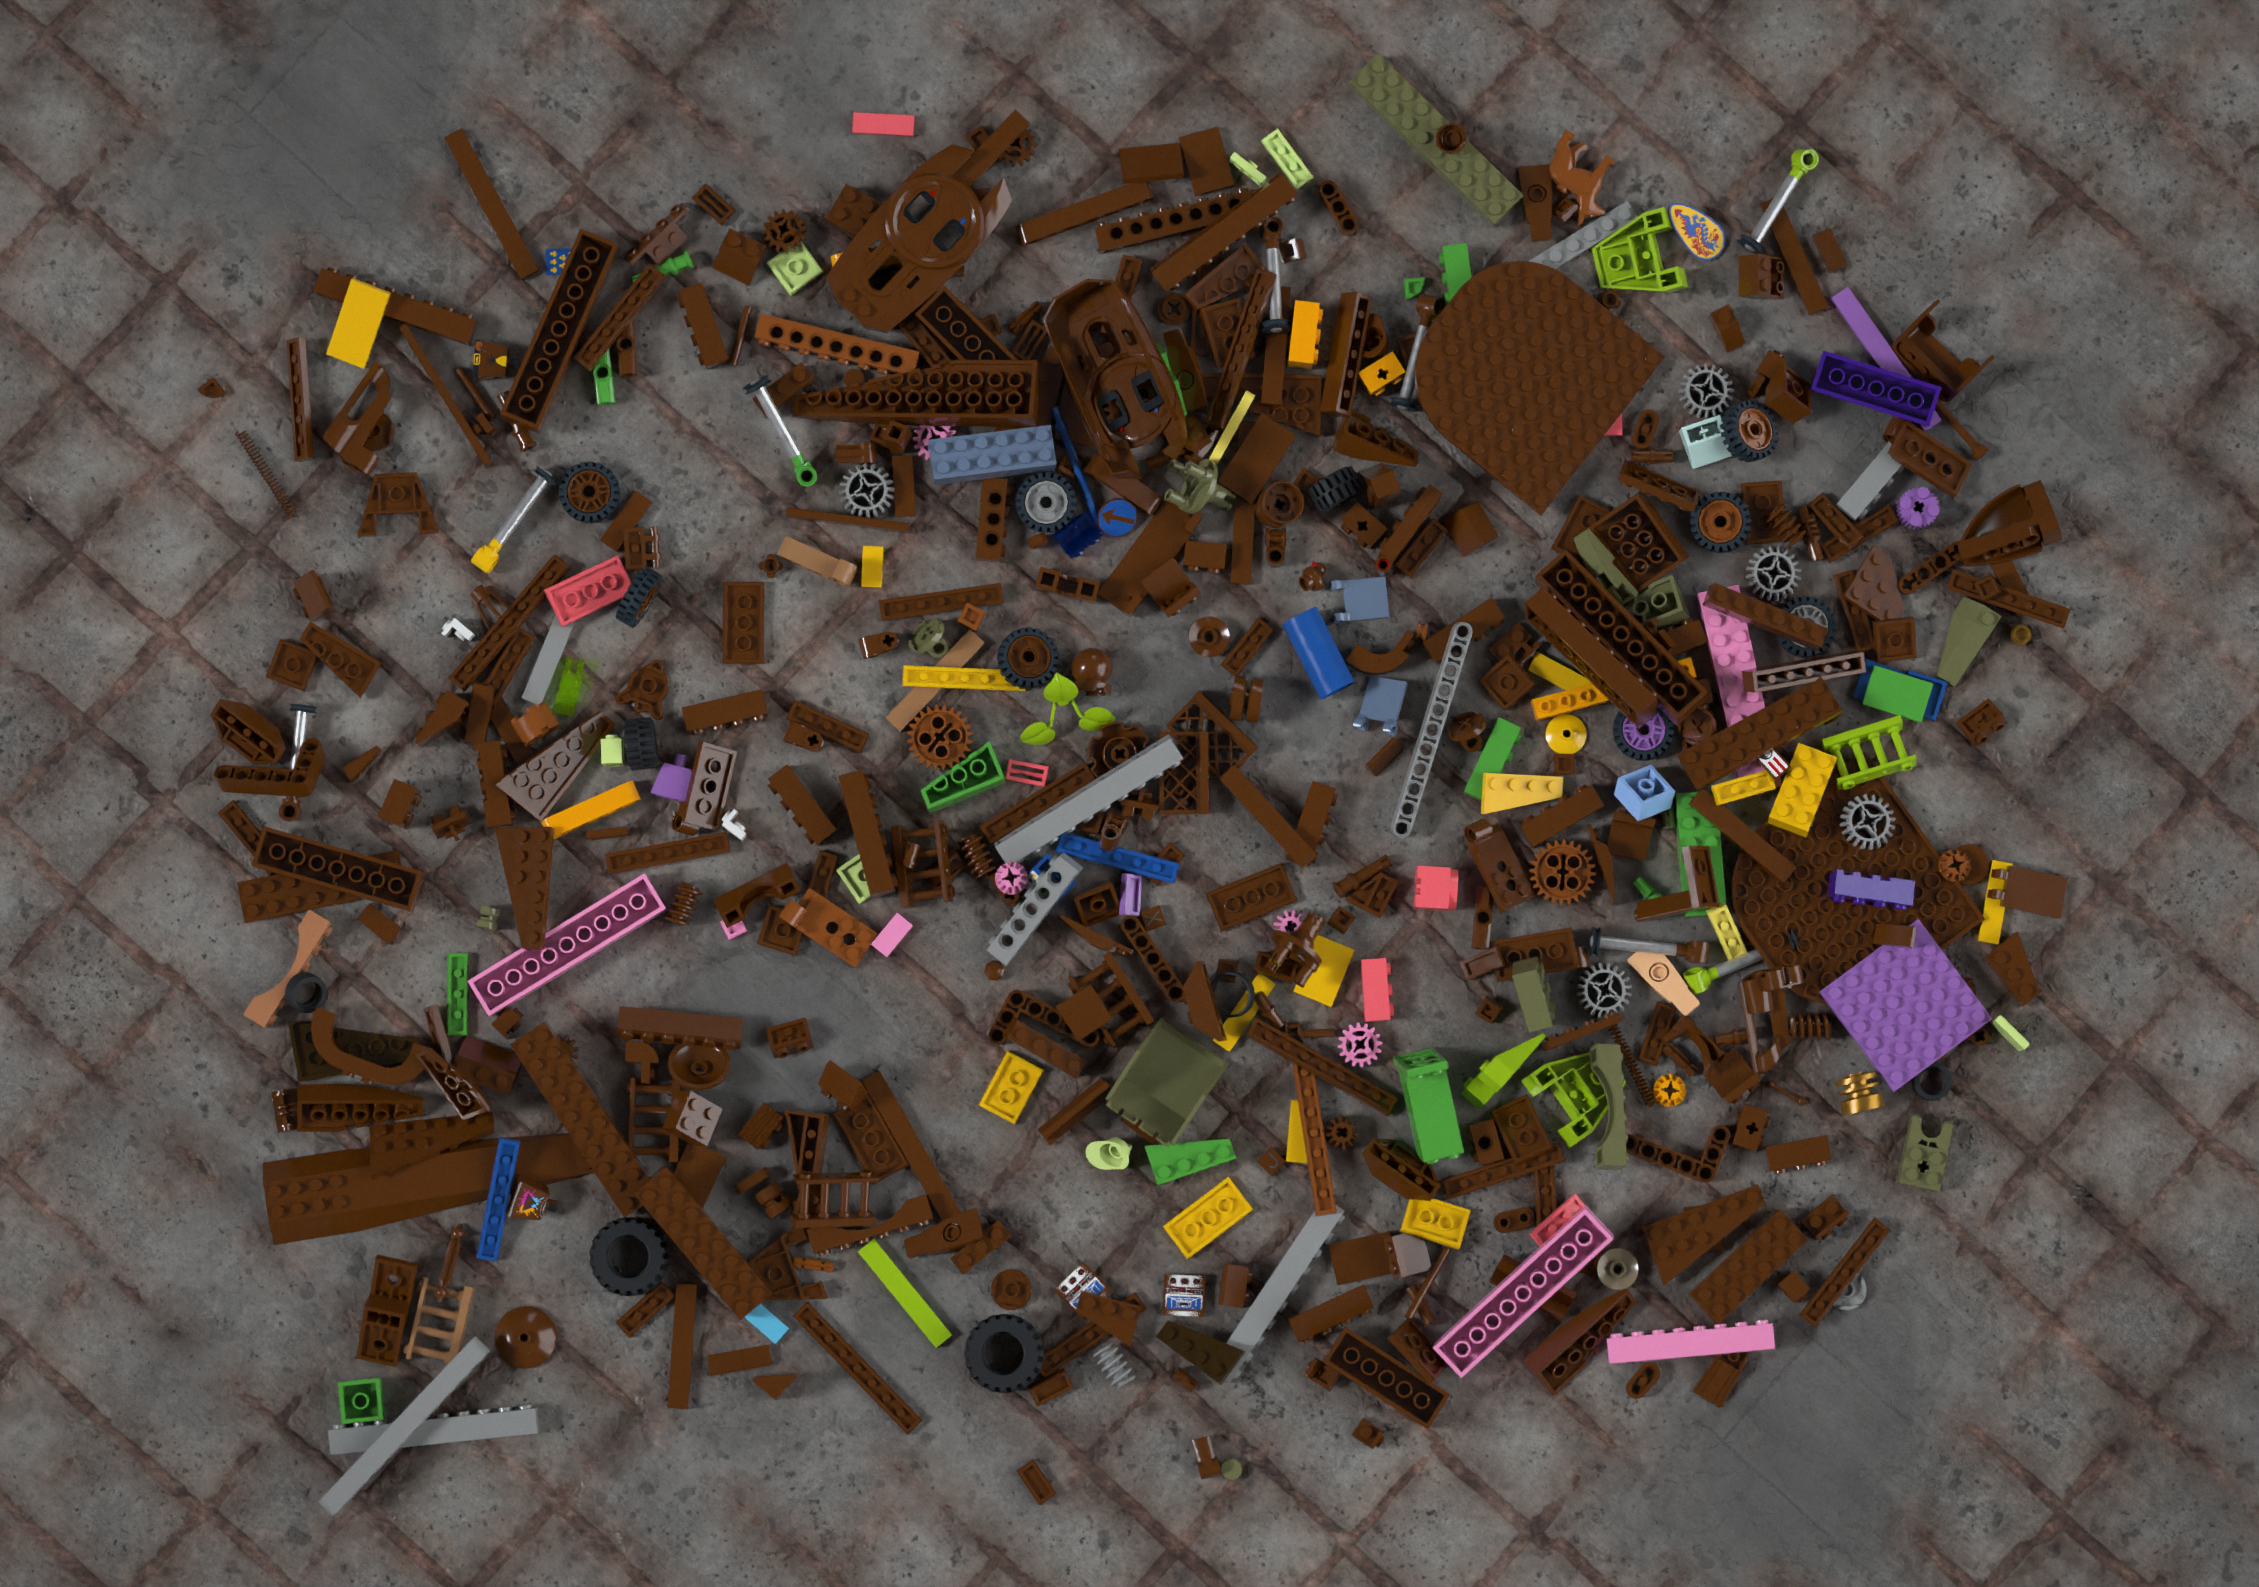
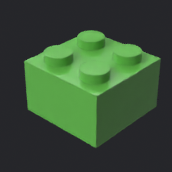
M382 1378L338 1382L342 1424L386 1419Z

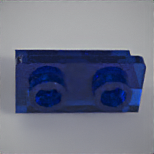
M1084 511L1056 532L1053 537L1066 555L1072 559L1080 556L1089 545L1096 544L1103 535V532L1096 526L1089 514Z

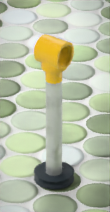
M538 466L536 470H533L539 476L489 545L481 546L471 559L472 564L486 574L492 571L499 561L500 555L497 553L547 484L551 483L555 486L559 482L553 478L550 472L542 470Z

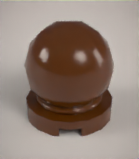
M1093 647L1081 650L1074 657L1071 666L1072 674L1077 680L1074 684L1077 686L1078 691L1086 692V696H1106V693L1111 695L1112 686L1106 683L1112 672L1111 661L1108 655L1101 649Z

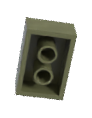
M1537 957L1513 962L1512 970L1513 981L1528 1032L1553 1027V1019H1556L1554 1000L1550 1001V986L1548 981L1544 982V965L1542 962L1539 963Z

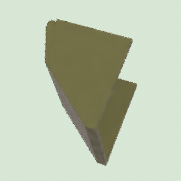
M1160 1018L1105 1098L1108 1101L1106 1106L1117 1114L1122 1110L1123 1114L1121 1116L1134 1125L1137 1122L1141 1123L1138 1128L1151 1137L1156 1133L1158 1135L1156 1140L1166 1147L1170 1144L1174 1146L1229 1063L1163 1018Z

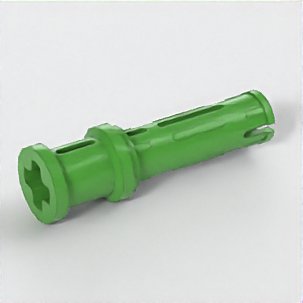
M684 251L683 255L673 259L670 257L666 263L655 268L667 276L670 274L677 275L679 271L688 267L693 268L694 265L688 251ZM640 274L632 276L633 282L636 281Z

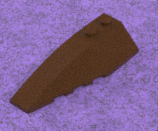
M298 1084L297 1132H339L351 1126L360 1128L372 1122L381 1124L393 1118L395 1120L423 1116V1097L404 1092L346 1084Z
M1625 1288L1599 1301L1551 1334L1523 1362L1552 1396L1555 1395L1587 1365V1358L1591 1353L1595 1354L1599 1350V1343L1604 1337L1608 1338L1614 1324L1622 1321L1636 1303L1635 1299L1628 1289Z

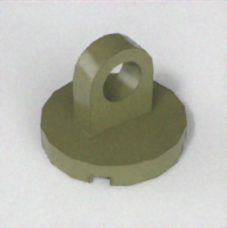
M934 618L932 621L930 619L925 620L912 632L913 638L908 641L909 647L916 654L927 651L934 658L945 656L949 648L946 640L942 637L945 629L944 624L938 618ZM935 644H943L940 650H933V646Z

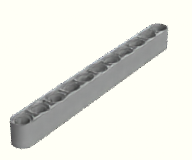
M1457 622L1451 629L1392 819L1391 832L1401 838L1407 837L1411 833L1472 637V627L1465 622ZM1462 625L1467 629L1464 637H1460L1457 634L1458 627ZM1458 645L1461 653L1454 657L1451 654V649L1453 646ZM1448 665H1452L1455 669L1452 676L1445 674V668ZM1445 684L1449 690L1445 696H1441L1439 688ZM1440 704L1442 706V713L1436 716L1433 713V707ZM1430 724L1436 726V732L1433 735L1427 733V727ZM1423 744L1430 746V752L1427 755H1423L1420 751ZM1421 763L1424 766V771L1422 774L1417 775L1414 768L1417 764ZM1412 783L1418 785V791L1415 794H1410L1408 791V787ZM1405 803L1412 805V810L1408 814H1404L1402 811ZM1403 822L1406 825V830L1399 834L1396 831V826Z
M475 1336L318 1503L334 1517L488 1355L490 1350Z

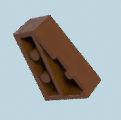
M2018 931L1982 957L2020 1007L2040 993Z
M784 1110L789 1128L788 1133L791 1139L796 1174L802 1171H808L812 1174L822 1173L829 1116Z

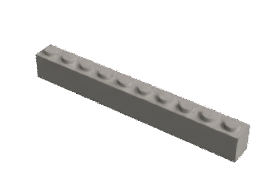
M1166 735L994 842L995 848L1005 863L1017 862L1020 864L1025 856L1029 854L1032 856L1041 850V846L1046 843L1048 845L1054 843L1062 833L1068 834L1076 828L1075 825L1080 822H1088L1094 817L1093 814L1096 812L1106 811L1111 807V803L1116 800L1121 801L1125 799L1130 791L1134 789L1137 791L1146 785V781L1151 778L1153 780L1159 778L1167 768L1173 769L1181 763L1180 760L1183 759L1182 754L1170 735Z
M1337 1205L1336 1214L1316 1217L1315 1211L1312 1213L1227 1340L1226 1344L1244 1350L1245 1354L1225 1379L1226 1382L1230 1383L1231 1380L1234 1382L1241 1374L1239 1368L1243 1363L1247 1365L1253 1356L1250 1353L1253 1347H1259L1265 1337L1262 1334L1265 1329L1270 1330L1276 1322L1273 1317L1277 1311L1282 1313L1288 1304L1285 1301L1289 1294L1293 1296L1299 1285L1296 1283L1299 1278L1306 1277L1311 1269L1308 1265L1312 1259L1314 1261L1318 1259L1322 1253L1320 1247L1323 1243L1328 1244L1334 1235L1331 1232L1335 1225L1339 1227L1345 1216L1342 1215L1344 1210Z
M532 1405L519 1406V1410L511 1411V1407L498 1408L499 1412L491 1413L490 1409L478 1410L476 1415H470V1411L457 1412V1417H449V1413L436 1414L437 1419L427 1418L400 1448L539 1433L537 1408L532 1409ZM387 1420L374 1421L375 1425L367 1426L366 1422L354 1423V1427L346 1428V1424L333 1425V1429L328 1430L330 1455L367 1451L392 1423L387 1424Z

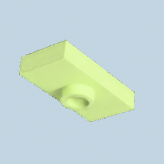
M1236 152L1230 157L1231 164L1259 186L1266 182V176L1257 170V165L1249 159L1247 161L1244 160Z

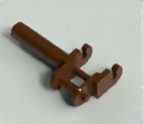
M1285 1021V1025L1282 1026V1028H1285L1283 1033L1288 1036L1300 1037L1301 1043H1303V1038L1334 1037V1029L1300 1031L1302 1024H1299V1021H1297V1024H1287ZM1297 1028L1298 1033H1287V1029Z

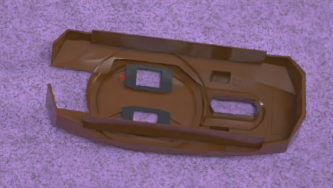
M952 144L922 164L870 217L830 270L827 278L834 301L864 329L886 334L929 299L973 256L1004 216L1009 205L1012 203V198L1004 178L979 202L977 196L967 184L951 176L976 150ZM921 195L932 207L917 220L906 209ZM951 223L962 235L947 249L936 237ZM877 240H879L881 243L873 250V252L871 253L870 251H868V249ZM890 256L898 258L902 263V268L881 290L872 288L868 279ZM916 276L920 279L911 289L907 288Z
M1087 278L1054 297L1043 321L1058 355L1062 371L1081 420L1110 474L1117 479H1143L1130 449L1147 444L1162 431H1164L1169 443L1162 452L1176 460L1187 441L1186 421L1181 400L1155 341L1125 292L1113 280ZM1097 323L1103 324L1114 349L1112 354L1105 358L1101 357L1090 333L1091 328ZM1126 332L1128 333V335H1129V337H1130V339H1131V342H1130V343H1129V341H1128V339H1127V336H1126V334H1125ZM1081 358H1083V361H1084V363H1085V365H1086V368H1084V366H1083V364H1082V362H1081V360H1080ZM1151 379L1158 396L1143 403L1136 386ZM1116 399L1123 416L1109 423L1102 405Z

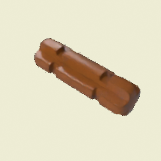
M797 1256L793 1260L795 1268L804 1267V1269L824 1270V1272L831 1273L834 1267L832 1261L822 1262V1260L803 1259V1257Z

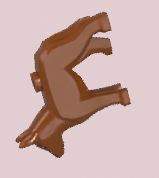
M1565 130L1557 143L1556 152L1549 170L1551 179L1557 184L1556 188L1564 194L1569 192L1577 197V205L1579 207L1578 227H1580L1584 219L1605 216L1604 209L1597 205L1595 200L1601 190L1604 173L1613 166L1615 160L1606 155L1593 172L1575 168L1578 155L1582 151H1586L1588 147L1580 141L1570 148L1569 142L1575 135Z

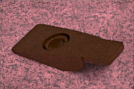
M1548 164L1518 167L1520 189L1523 194V210L1526 222L1530 224L1532 242L1550 241L1552 239L1550 225L1552 216V185L1550 165Z
M1178 328L1165 332L1163 336L1168 351L1167 358L1171 371L1178 379L1186 411L1207 406L1208 402L1200 365L1194 351L1187 347L1183 329Z
M1590 824L1587 825V832L1611 906H1614L1615 890L1612 857L1606 844L1597 843V840H1600L1596 828L1593 829Z
M1063 915L1057 916L1058 919L1088 944L1100 950H1109L1115 947V952L1125 957L1127 954L1132 955L1134 952Z
M970 1209L946 1219L918 1235L905 1239L904 1244L907 1257L912 1259L926 1253L929 1255L945 1254L982 1239L983 1232L978 1209Z
M1740 1352L1716 1355L1694 1387L1693 1392L1717 1407H1722L1742 1372L1749 1353Z

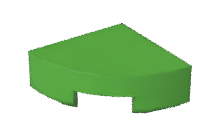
M1425 277L1404 279L1405 300L1412 299L1421 292Z

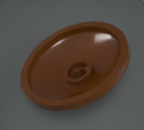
M678 1044L669 1055L668 1069L671 1077L679 1085L691 1090H707L725 1080L730 1070V1057L724 1048H706L699 1045L685 1046Z
M528 1306L517 1307L507 1312L498 1322L494 1337L495 1346L499 1355L508 1364L521 1369L534 1368L543 1364L552 1355L557 1342L556 1328L551 1318L542 1310ZM524 1333L528 1335V1340L525 1342L521 1340V1335Z

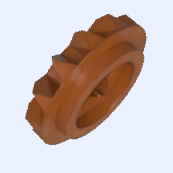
M1958 849L1944 852L1939 859V871L1949 881H1962L1971 870L1970 859L1967 858L1966 853ZM1953 860L1956 863H1962L1959 867H1957L1958 870L1952 867L1948 868L1953 863Z

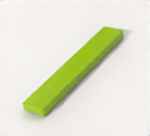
M875 1239L858 1251L935 1348L952 1336Z

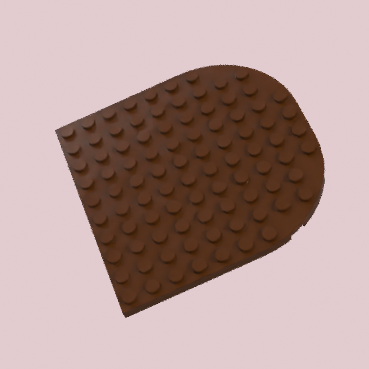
M1511 261L1491 266L1471 277L1460 287L1432 322L1421 340L1415 361V386L1420 405L1423 407L1429 418L1428 420L1434 428L1451 444L1541 516L1664 360L1665 356L1563 273L1535 262Z
M1863 752L1868 768L1876 767L1866 752ZM1856 758L1846 764L1849 775L1861 771ZM1839 770L1832 774L1807 838L1769 824L1768 820L1754 831L1797 867L1785 883L1782 884L1742 849L1734 864L1731 878V899L1735 916L1742 931L1768 968L1799 963L1804 984L1793 985L1790 990L1813 1002L1827 1004L1819 991L1881 947L1873 944L1876 924L1909 926L1919 919L1940 949L1943 950L1985 920L1961 884L1949 881L1941 875L1938 866L1940 855L1883 776L1856 784L1848 790H1838L1837 778H1841ZM1864 794H1867L1868 800L1871 795H1875V802L1880 797L1883 798L1881 805L1889 803V806L1885 809L1887 812L1893 810L1894 812L1889 817L1896 818V821L1890 822L1891 825L1895 826V829L1888 830L1893 836L1886 837L1888 840L1886 844L1880 841L1881 847L1879 848L1873 843L1872 850L1868 849L1867 844L1865 849H1860V842L1854 847V839L1847 842L1846 839L1850 835L1849 833L1843 835L1842 831L1846 830V827H1840V823L1846 822V820L1840 818L1842 814L1847 815L1843 808H1850L1848 802L1851 800L1855 803L1854 798L1857 796L1862 801ZM1864 806L1865 809H1868L1869 813L1873 815L1880 814L1875 808ZM1858 808L1853 814L1852 825L1859 822L1860 817L1858 813L1860 812ZM1874 818V819H1872V820H1871V819H1869V820L1866 819L1865 821H1863L1864 823L1860 824L1859 826H1862V825H1864V824H1865V825H1867V824L1869 825V824H1871L1872 821H1874L1876 818ZM1883 819L1876 823L1877 836H1879L1883 829ZM1864 830L1856 831L1864 838H1871ZM1840 869L1844 870L1845 875L1847 872H1859L1862 874V877H1866V875H1879L1885 880L1887 877L1915 881L1913 906L1907 907V910H1896L1891 905H1886V908L1874 907V903H1866L1865 906L1855 905L1853 904L1854 901L1846 900L1845 903L1833 902V898H1828L1830 873ZM1791 928L1799 944V946L1796 945L1795 952L1788 938V935L1792 937V935L1788 933L1791 930Z

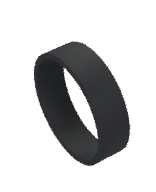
M1226 972L1218 975L1211 982L1213 993H1215L1216 985L1221 978L1226 975H1235L1246 984L1249 995L1248 1002L1240 1013L1235 1015L1227 1014L1218 1007L1220 1015L1233 1018L1247 1013L1255 999L1254 987L1249 978L1239 972Z

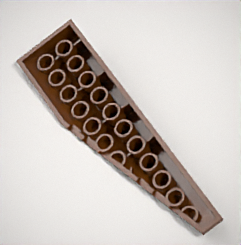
M953 360L948 364L931 365L932 367L920 370L918 368L912 370V372L887 375L870 379L868 382L860 384L857 382L842 388H830L829 391H817L799 395L793 398L792 417L888 425L891 420L903 425L1037 427L1039 408L1038 361Z

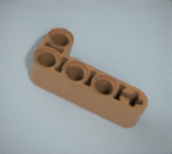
M787 536L784 537L776 554L789 562L848 588L857 571V566L843 559H836Z

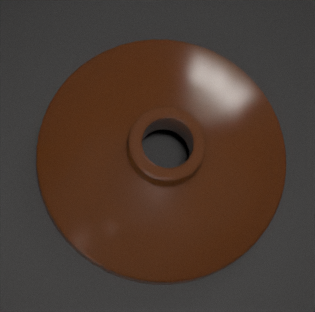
M1202 617L1194 622L1190 628V646L1197 654L1203 657L1218 656L1225 651L1229 644V630L1226 624L1216 617ZM1211 634L1213 640L1206 641L1205 636Z

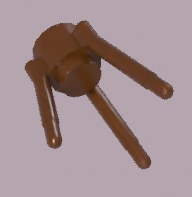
M483 585L475 588L470 594L474 599L472 603L477 608L488 631L491 626L481 606L487 605L497 618H501V615L490 603L492 598L507 609L510 606L494 594L490 588L486 589Z

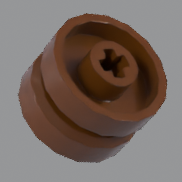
M1235 675L1229 701V707H1231L1229 720L1240 721L1243 709H1247V722L1258 724L1264 679L1253 678L1250 683V690H1246V677Z

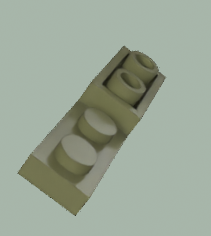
M1589 528L1573 538L1588 572L1608 592H1611L1621 605L1637 596L1639 592L1612 563L1615 557Z

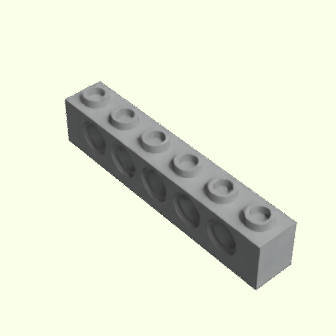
M1067 854L1055 855L1051 859L1049 870L1047 872L1043 871L1036 880L1039 883L1035 888L1031 886L1025 893L1026 900L1023 903L1019 902L1012 910L1015 913L1012 918H1007L1000 926L1002 931L999 935L995 933L989 940L990 946L987 951L1005 966L1014 959L1083 869ZM1054 872L1060 873L1061 881L1055 880ZM1042 887L1048 889L1049 897H1045L1042 894ZM1030 903H1033V904L1036 905V907H1037V912H1036V913H1035V912H1032V911L1030 910V908H1029V904H1030ZM1018 919L1024 921L1025 928H1020L1018 926ZM1005 935H1010L1013 938V944L1006 942Z

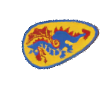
M1671 203L1669 205L1668 214L1672 227L1692 256L1699 260L1708 261L1715 259L1721 254L1725 247L1726 238L1724 230L1717 222L1691 206L1680 203Z

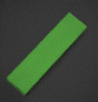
M448 953L447 1036H468L469 953Z

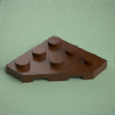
M1873 545L1842 597L1877 621L1902 618L1905 611L1891 556Z

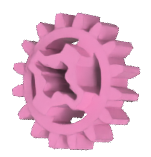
M920 426L921 430L915 429L914 431L918 435V437L913 438L914 442H918L914 448L920 449L918 455L922 456L925 454V460L928 461L929 453L926 449L928 448V440L932 439L931 432H933L936 438H947L954 436L956 431H950L952 426ZM934 427H940L945 431L939 432ZM927 430V437L921 441L923 433Z
M1357 1023L1356 1028L1349 1025L1350 1031L1343 1030L1342 1032L1345 1036L1338 1038V1040L1342 1041V1044L1338 1045L1337 1048L1343 1049V1052L1339 1055L1347 1057L1344 1061L1346 1063L1351 1060L1353 1067L1356 1063H1359L1361 1068L1364 1062L1371 1065L1370 1059L1377 1060L1378 1058L1375 1053H1381V1050L1377 1048L1382 1045V1042L1377 1041L1380 1034L1374 1035L1375 1028L1367 1029V1023L1364 1027ZM1357 1031L1366 1032L1363 1036L1357 1037L1352 1034ZM1366 1037L1363 1044L1365 1049L1360 1048L1354 1053L1353 1051L1356 1049L1355 1041L1360 1042ZM1370 1038H1372L1374 1043L1373 1051L1369 1048L1368 1044ZM1347 1040L1351 1043V1050L1349 1053L1346 1048ZM1362 1053L1367 1056L1363 1059L1354 1058L1357 1054Z

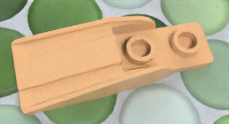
M1636 952L1628 958V963L1662 998L1669 1003L1672 1002L1684 1016L1690 1014L1700 1005L1698 999L1689 991L1688 986L1665 955Z

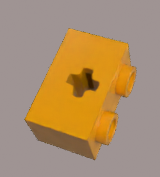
M1392 351L1360 371L1358 378L1370 396L1373 394L1378 396L1386 391L1385 387L1392 383L1394 386L1404 380L1402 376L1406 372ZM1380 371L1383 374L1387 373L1385 380L1378 378Z

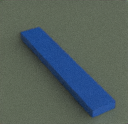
M1065 832L1059 836L1056 852L1065 853L1069 856L1175 884L1180 866L1179 863L1120 847L1113 851H1106L1100 847L1098 841L1069 833L1065 834Z
M499 1137L476 1255L478 1259L497 1262L520 1140Z

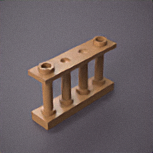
M424 1277V1280H420L417 1293H420L410 1342L406 1341L404 1354H407L406 1359H412L413 1354L444 1360L448 1365L461 1351L475 1288L465 1286L464 1290L460 1289V1291L446 1288L449 1291V1295L446 1297L458 1299V1302H461L459 1310H446L424 1305L427 1293L434 1294L433 1291L439 1287L429 1285L430 1278ZM422 1313L453 1319V1322H456L455 1331L451 1330L449 1332L420 1325ZM418 1333L449 1340L452 1343L450 1351L443 1352L416 1346Z

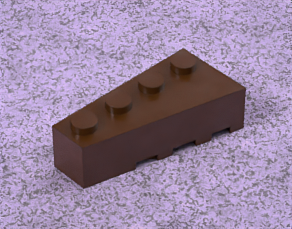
M1379 463L1358 472L1367 491L1365 498L1369 506L1373 505L1374 509H1378L1398 499L1401 488L1392 469Z

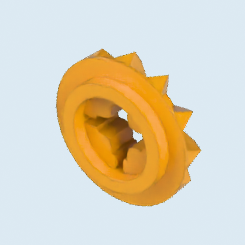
M1665 1074L1656 1080L1653 1094L1661 1105L1673 1107L1684 1100L1686 1086L1679 1076ZM1671 1081L1672 1088L1679 1091L1672 1093L1669 1099L1668 1093L1661 1089L1667 1088Z

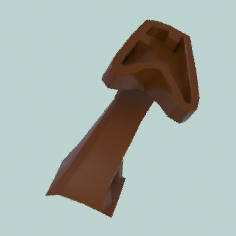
M1682 1015L1662 1040L1668 1043L1681 1036L1689 1037L1700 1049L1704 1072L1709 1078L1710 1072L1721 1063L1727 1053L1719 1050L1716 1043L1699 1030L1689 1015Z

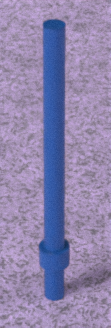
M1056 406L1051 408L1056 422V431L1061 435L1094 524L1098 523V509L1067 431V422L1063 420L1059 407Z

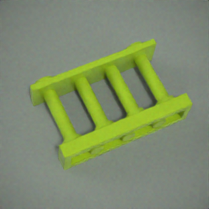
M1901 715L1822 739L1823 752L1837 757L1836 765L1841 775V778H1837L1838 790H1848L1856 784L1898 771L1906 772L1916 766V755H1907L1899 734L1903 730ZM1889 735L1892 737L1900 758L1899 760L1888 763L1880 742L1882 736ZM1866 741L1872 742L1880 763L1879 766L1870 769L1860 747V744ZM1847 747L1853 749L1861 770L1860 772L1849 775L1840 752L1841 749Z

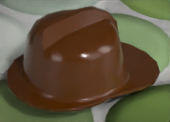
M1369 313L1362 356L1365 358L1378 357L1381 359L1389 347V339L1386 335L1382 319L1377 314Z

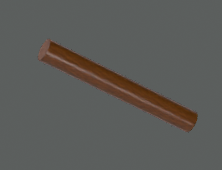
M744 306L729 365L737 366L752 311L751 306Z
M462 367L456 369L455 372L489 421L495 419L496 415Z

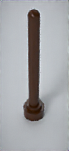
M1938 399L1935 408L1971 447L1972 456L1978 461L1989 449L1984 444L1977 443Z

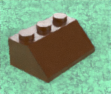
M466 1036L453 1066L474 1083L511 1096L522 1062L513 1052Z

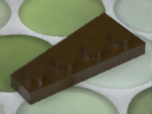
M1169 1320L1156 1336L1219 1385H1222L1245 1354L1244 1350Z

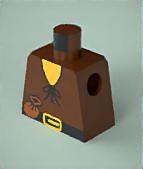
M475 340L472 375L474 381L506 379L508 377V369L519 370L520 357H509L508 347Z

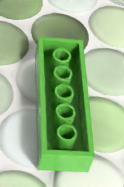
M1707 791L1709 794H1711V795L1714 797L1712 791ZM1698 792L1676 793L1674 795L1681 892L1689 890L1685 864L1682 861V847L1709 846L1719 904L1723 902L1726 904L1720 830L1689 805V802ZM1711 908L1683 913V918L1708 916L1706 911Z

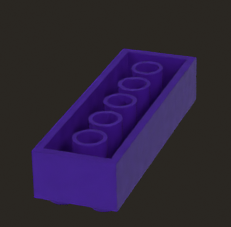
M1823 351L1811 391L1929 427L1942 387Z

